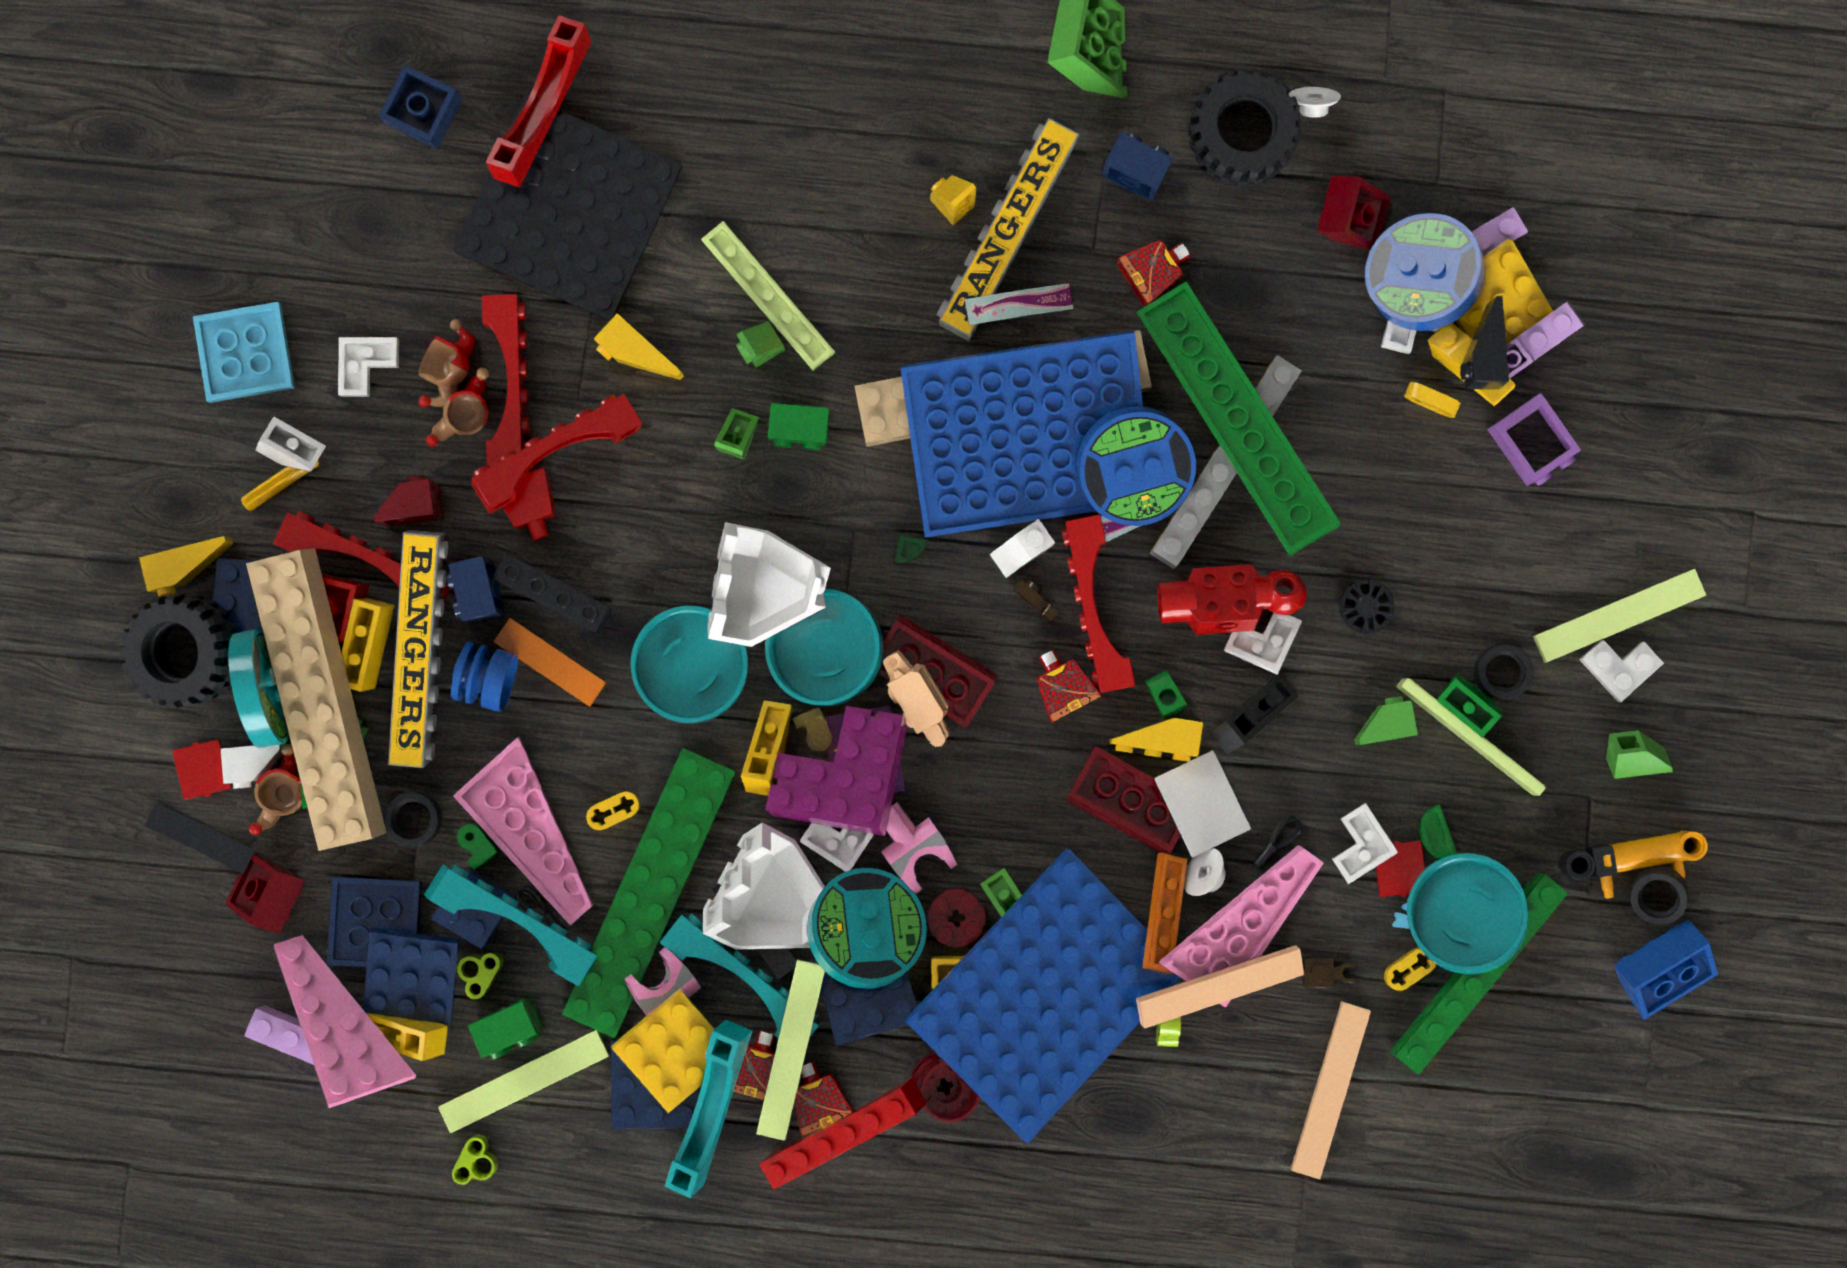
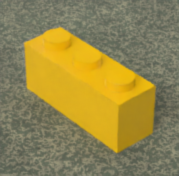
M372 598L354 599L341 652L350 689L360 692L375 689L395 605Z

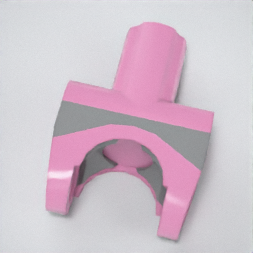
M898 802L891 806L886 831L894 842L881 852L896 874L917 894L923 890L917 882L914 872V865L920 856L934 854L941 860L944 859L951 869L957 863L945 839L929 817L915 827Z
M666 947L659 951L666 968V975L661 984L648 988L643 984L641 985L631 974L624 979L636 1003L646 1016L679 988L688 998L701 989V986L688 968Z

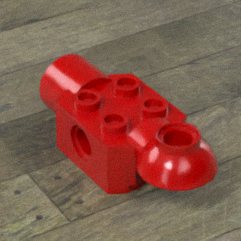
M1251 564L1193 568L1188 581L1158 583L1159 618L1161 623L1187 622L1196 635L1254 631L1263 609L1267 608L1275 614L1288 615L1302 608L1307 598V589L1301 577L1290 570L1280 569L1272 571L1266 576H1260ZM1286 586L1291 592L1283 594L1277 590V587Z

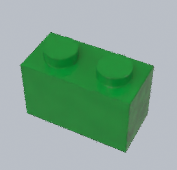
M771 403L768 429L769 441H773L776 447L791 448L792 443L803 444V449L820 450V446H827L829 408Z
M1459 673L1451 679L1437 697V701L1482 738L1502 717L1503 709Z

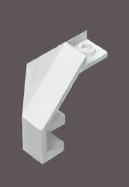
M725 522L718 548L717 559H719L717 573L714 576L712 590L713 607L708 617V639L752 647L826 607L824 590L830 573V567L767 530Z
M761 823L742 835L737 845L741 850L734 863H727L717 882L721 885L714 900L708 899L703 908V934L736 950L810 948L807 937V919L815 898L825 886L795 839Z

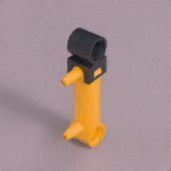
M1680 831L1673 834L1627 842L1585 847V852L1578 850L1566 851L1560 857L1559 869L1565 877L1575 880H1585L1590 876L1600 877L1604 897L1609 899L1614 897L1611 875H1616L1619 872L1671 864L1672 869L1685 879L1683 861L1701 859L1708 850V843L1706 838L1698 832ZM1688 838L1694 843L1693 850L1690 853L1684 850V842ZM1579 857L1582 861V868L1579 872L1575 873L1571 868V863L1575 858Z

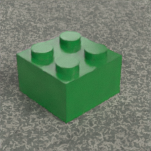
M532 996L484 1016L468 1025L481 1058L490 1055L492 1060L507 1054L508 1051L513 1049V1044L517 1043L520 1048L534 1042L535 1039L540 1037L539 1032L545 1028Z

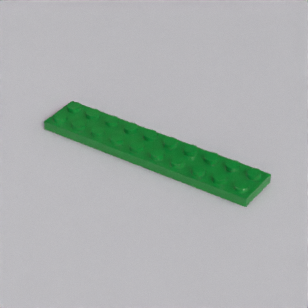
M1184 282L1137 311L1139 319L1288 555H1293L1341 526L1340 521L1188 283Z
M682 748L591 951L597 957L580 985L574 986L562 1015L612 1038L617 1037L634 999L624 979L631 974L641 984L736 771Z

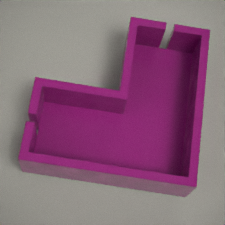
M846 706L835 761L829 762L778 753L772 777L777 782V785L771 784L765 810L774 817L885 836L908 728L905 717L877 711L876 716L872 710Z

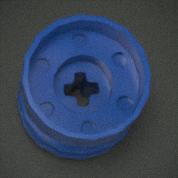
M467 641L454 666L451 699L462 701L465 697L466 703L473 704L478 694L481 693V707L502 712L506 707L514 685L518 666V654L497 649L491 660H488V646L481 645L478 649L477 643Z

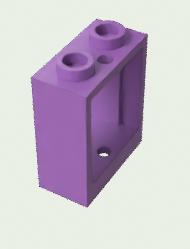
M1542 393L1533 397L1487 429L1526 486L1534 482L1537 486L1541 485L1552 477L1550 471L1558 466L1561 470L1576 461L1574 455L1581 451ZM1538 409L1566 451L1534 472L1507 433V430Z

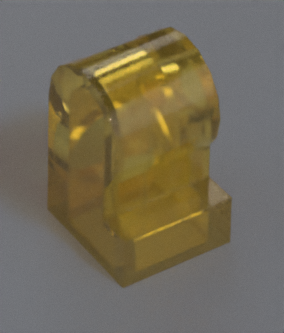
M820 707L792 718L797 729L805 726L807 744L814 751H824L830 747L833 739L832 733Z

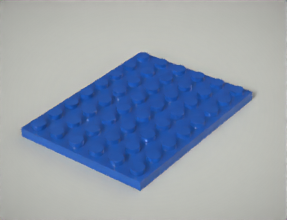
M1132 330L901 365L900 371L924 536L932 537L1036 521L1037 519L1042 520L1095 512L1096 510L1087 500L1078 481L1076 467L1078 450L1089 429L1105 415L1121 408L1143 407L1135 332Z
M1066 848L904 1021L1028 1144L1140 1023L1136 998L1174 986L1181 977L1175 973L1163 974L1142 969L1147 929L1070 849Z

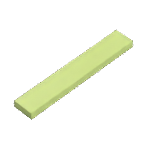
M724 221L701 239L813 371L835 353L832 347Z
M1692 569L1534 635L1533 638L1544 663L1704 597L1706 593L1696 570Z
M1405 678L1401 679L1396 687L1531 795L1540 796L1545 790L1544 784L1486 738L1480 737L1413 680Z
M797 959L756 1134L784 1141L786 1139L825 973L819 964Z
M594 1030L440 1105L438 1108L449 1132L453 1133L609 1057L610 1054L599 1031Z

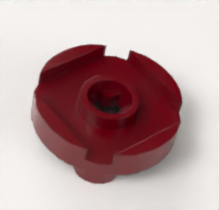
M959 888L941 892L933 900L927 914L928 927L932 935L938 942L955 948L967 946L979 938L986 920L984 907L974 894ZM953 910H958L959 914L965 915V920L960 921V926H955L954 922L948 921V917L952 916Z

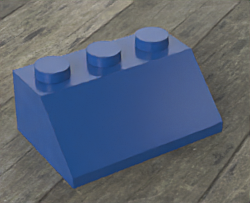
M1689 919L1673 926L1667 933L1655 940L1648 941L1644 947L1631 955L1622 957L1619 962L1614 964L1619 982L1644 1020L1718 975L1710 943Z

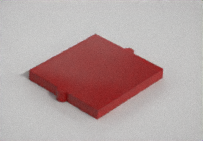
M220 739L201 744L194 742L192 746L172 751L184 800L203 795L210 797L212 793L232 788L231 783L223 784L222 745Z
M1397 840L1394 841L1393 845L1398 853L1375 867L1379 897L1394 895L1406 897L1407 894H1410L1415 881L1425 870L1420 840L1403 843Z

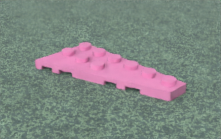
M517 737L454 794L453 797L567 923L572 925L593 906V903L521 738Z
M1296 846L1162 958L1159 963L1185 981H1189L1260 957L1323 865V862L1301 846ZM1231 1000L1219 1004L1226 1008Z
M303 935L274 944V950L328 1108L416 1078V1074Z

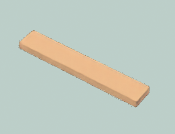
M1295 945L1138 997L1136 1002L1140 1024L1144 1028H1148L1304 975L1300 948Z
M1341 1001L1291 1166V1170L1321 1179L1371 1013L1369 1009Z

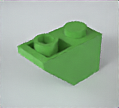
M769 321L737 334L740 341L736 344L738 351L747 364L752 362L756 368L785 351L783 343Z
M1639 730L1609 734L1606 760L1614 779L1672 772L1673 767L1664 747Z

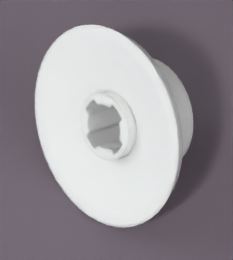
M1303 87L1292 90L1289 93L1290 98L1296 97L1299 112L1306 117L1326 116L1328 114V107L1336 104L1341 98L1337 91L1323 87Z
M1211 848L1193 857L1186 868L1184 889L1188 894L1201 896L1208 892H1214L1222 886L1226 873L1222 855L1217 849Z

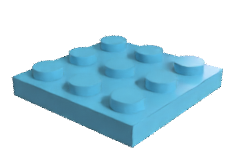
M280 302L193 316L207 402L213 403L295 388Z

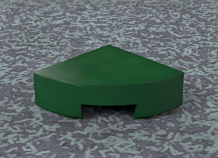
M899 534L894 563H907L919 557L926 548L928 540Z

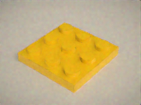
M1506 239L1484 255L1486 276L1482 291L1470 310L1456 320L1460 329L1471 339L1475 334L1487 304L1496 296L1503 297L1506 345L1553 312L1511 239Z
M679 988L611 1047L669 1113L702 1085L707 1059L705 1054L712 1031L715 1028Z

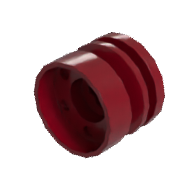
M937 1053L928 1054L919 1060L913 1068L911 1077L927 1102L923 1109L937 1120L949 1123L961 1121L969 1116L978 1105L980 1097ZM944 1079L946 1082L943 1083V1089L940 1090L938 1088L940 1080Z

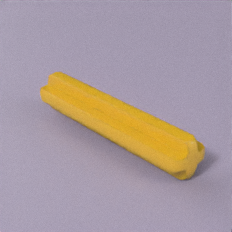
M318 461L315 464L314 468H316L319 465ZM287 466L241 498V502L247 510L253 511L310 471Z

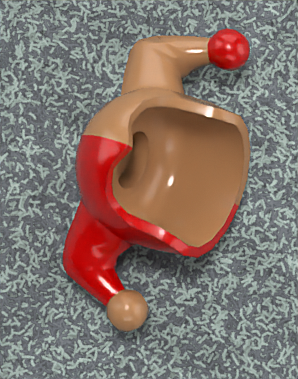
M453 319L450 322V328L457 331L460 337L459 341L454 343L436 336L431 341L422 359L418 375L437 385L439 395L434 398H430L427 395L419 398L418 403L423 408L429 406L443 408L446 399L458 391V384L466 378L469 372V357L476 344L475 337L462 327V323L458 319Z
M479 368L477 375L470 379L464 390L454 392L446 399L443 406V417L433 426L431 435L427 436V445L431 447L436 446L439 441H445L455 433L458 435H472L478 433L485 426L488 420V407L483 395L486 388L485 379L489 377V371L486 368Z
M284 744L281 747V753L284 757L282 758L280 768L267 771L260 776L255 784V800L263 810L258 817L257 823L254 822L249 826V831L253 835H258L261 831L274 827L280 816L292 814L302 805L301 779L298 776V767L292 745Z

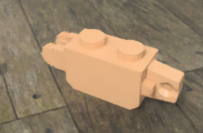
M899 650L893 652L883 659V664L890 678L887 684L890 698L894 703L900 705L908 727L914 728L917 734L923 731L932 746L942 747L950 735L949 728H947V724L943 719L948 710V703L924 665L915 664L912 666Z

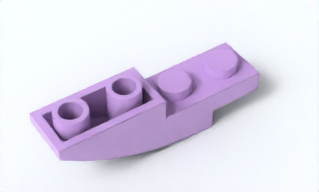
M1514 207L1472 231L1483 256L1506 239L1515 241L1528 233Z
M1568 301L1506 345L1509 378L1585 325Z

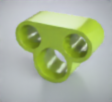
M490 952L483 957L469 955L459 962L457 973L462 980L467 982L465 992L469 998L479 999L487 994L503 966V958L499 953ZM488 958L495 960L496 965L494 968L487 966L486 961ZM471 960L477 963L479 970L476 976L471 977L465 973L464 965L467 961ZM474 983L479 984L481 987L479 994L472 991Z
M1181 1016L1157 1024V1046L1178 1047L1181 1032Z
M480 1134L474 1135L466 1142L452 1171V1178L457 1184H467L473 1178L480 1181L486 1180L497 1170V1158L487 1151L489 1142L485 1136ZM479 1141L482 1144V1150L474 1149L473 1142ZM480 1158L488 1159L491 1163V1171L488 1173L479 1171L477 1160ZM462 1167L468 1169V1177L461 1175L460 1169Z

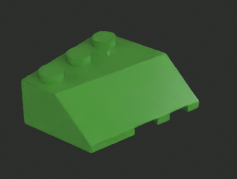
M1060 0L1047 63L1082 90L1120 98L1127 97V87L1122 86V72H1126V60L1122 59L1121 44L1126 42L1125 7L1116 0Z

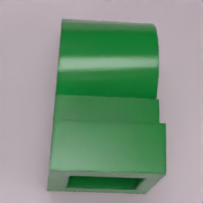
M1166 670L1145 680L1163 721L1186 710L1187 703Z
M466 824L459 829L457 841L462 848L469 850L473 855L467 860L473 870H480L502 853L480 825Z

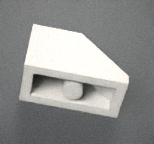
M273 417L260 438L256 451L281 465L312 471L326 446Z
M1037 519L993 551L990 556L1005 578H1007L1051 548L1055 542L1040 520Z
M284 744L261 749L256 746L221 749L223 784L233 783V789L251 787V781H258L260 776L269 771L281 757V747Z

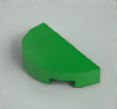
M1437 804L1428 809L1423 815L1418 830L1420 841L1425 850L1435 858L1442 859L1455 855L1457 852L1441 806Z

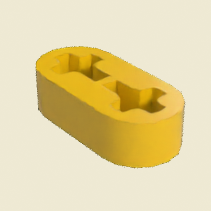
M1416 382L1409 383L1404 395L1406 399L1450 418H1455L1461 404L1445 394Z
M628 791L612 796L593 805L588 810L586 816L587 823L595 830L607 829L637 814L640 809V800L636 794ZM624 796L627 800L633 799L634 801L630 813L626 809L618 812L615 810L616 806L623 803L622 798ZM599 809L600 812L611 810L612 815L604 819L605 824L602 825L600 822L593 821V817L596 816L595 810Z
M1416 947L1386 968L1384 972L1385 983L1394 990L1403 991L1429 974L1436 964L1428 958L1426 960V967L1417 965L1415 968H1412L1411 966L1418 961L1417 955L1419 953L1425 956L1420 948ZM1406 969L1409 970V972L1402 976L1404 981L1402 984L1396 981L1392 983L1391 980L1394 978L1392 972L1394 970L1400 973Z

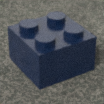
M404 65L380 112L379 118L386 126L438 150L463 98L456 89Z
M1120 132L1105 162L1101 177L1152 202L1173 157L1168 156L1169 152L1160 146L1154 145L1150 147L1142 143V138L1128 132L1124 134Z
M479 556L448 564L450 572H446V579L449 588L455 591L457 600L453 601V608L457 618L461 617L462 622L476 624L506 616L498 581L492 579L495 574L493 560Z
M470 867L462 868L469 872L467 878L477 883L481 879L494 887L492 893L502 897L505 893L515 899V894ZM438 906L431 919L483 949L489 945L505 917L475 909H458L455 914H452Z

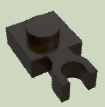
M1021 579L1013 590L1047 620L1051 621L1057 615L1058 611L1039 595L1042 590L1031 580L1025 583Z
M1303 957V987L1334 988V979L1354 983L1353 977L1345 978L1343 976V970L1346 967L1354 968V963L1343 962L1338 966H1334V958Z

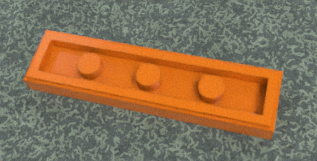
M509 618L494 640V643L508 652L518 654L519 660L589 707L592 706L607 683L512 618Z
M1158 853L1142 969L1163 974H1173L1172 971L1161 965L1159 961L1176 948L1188 860L1186 858L1167 853Z

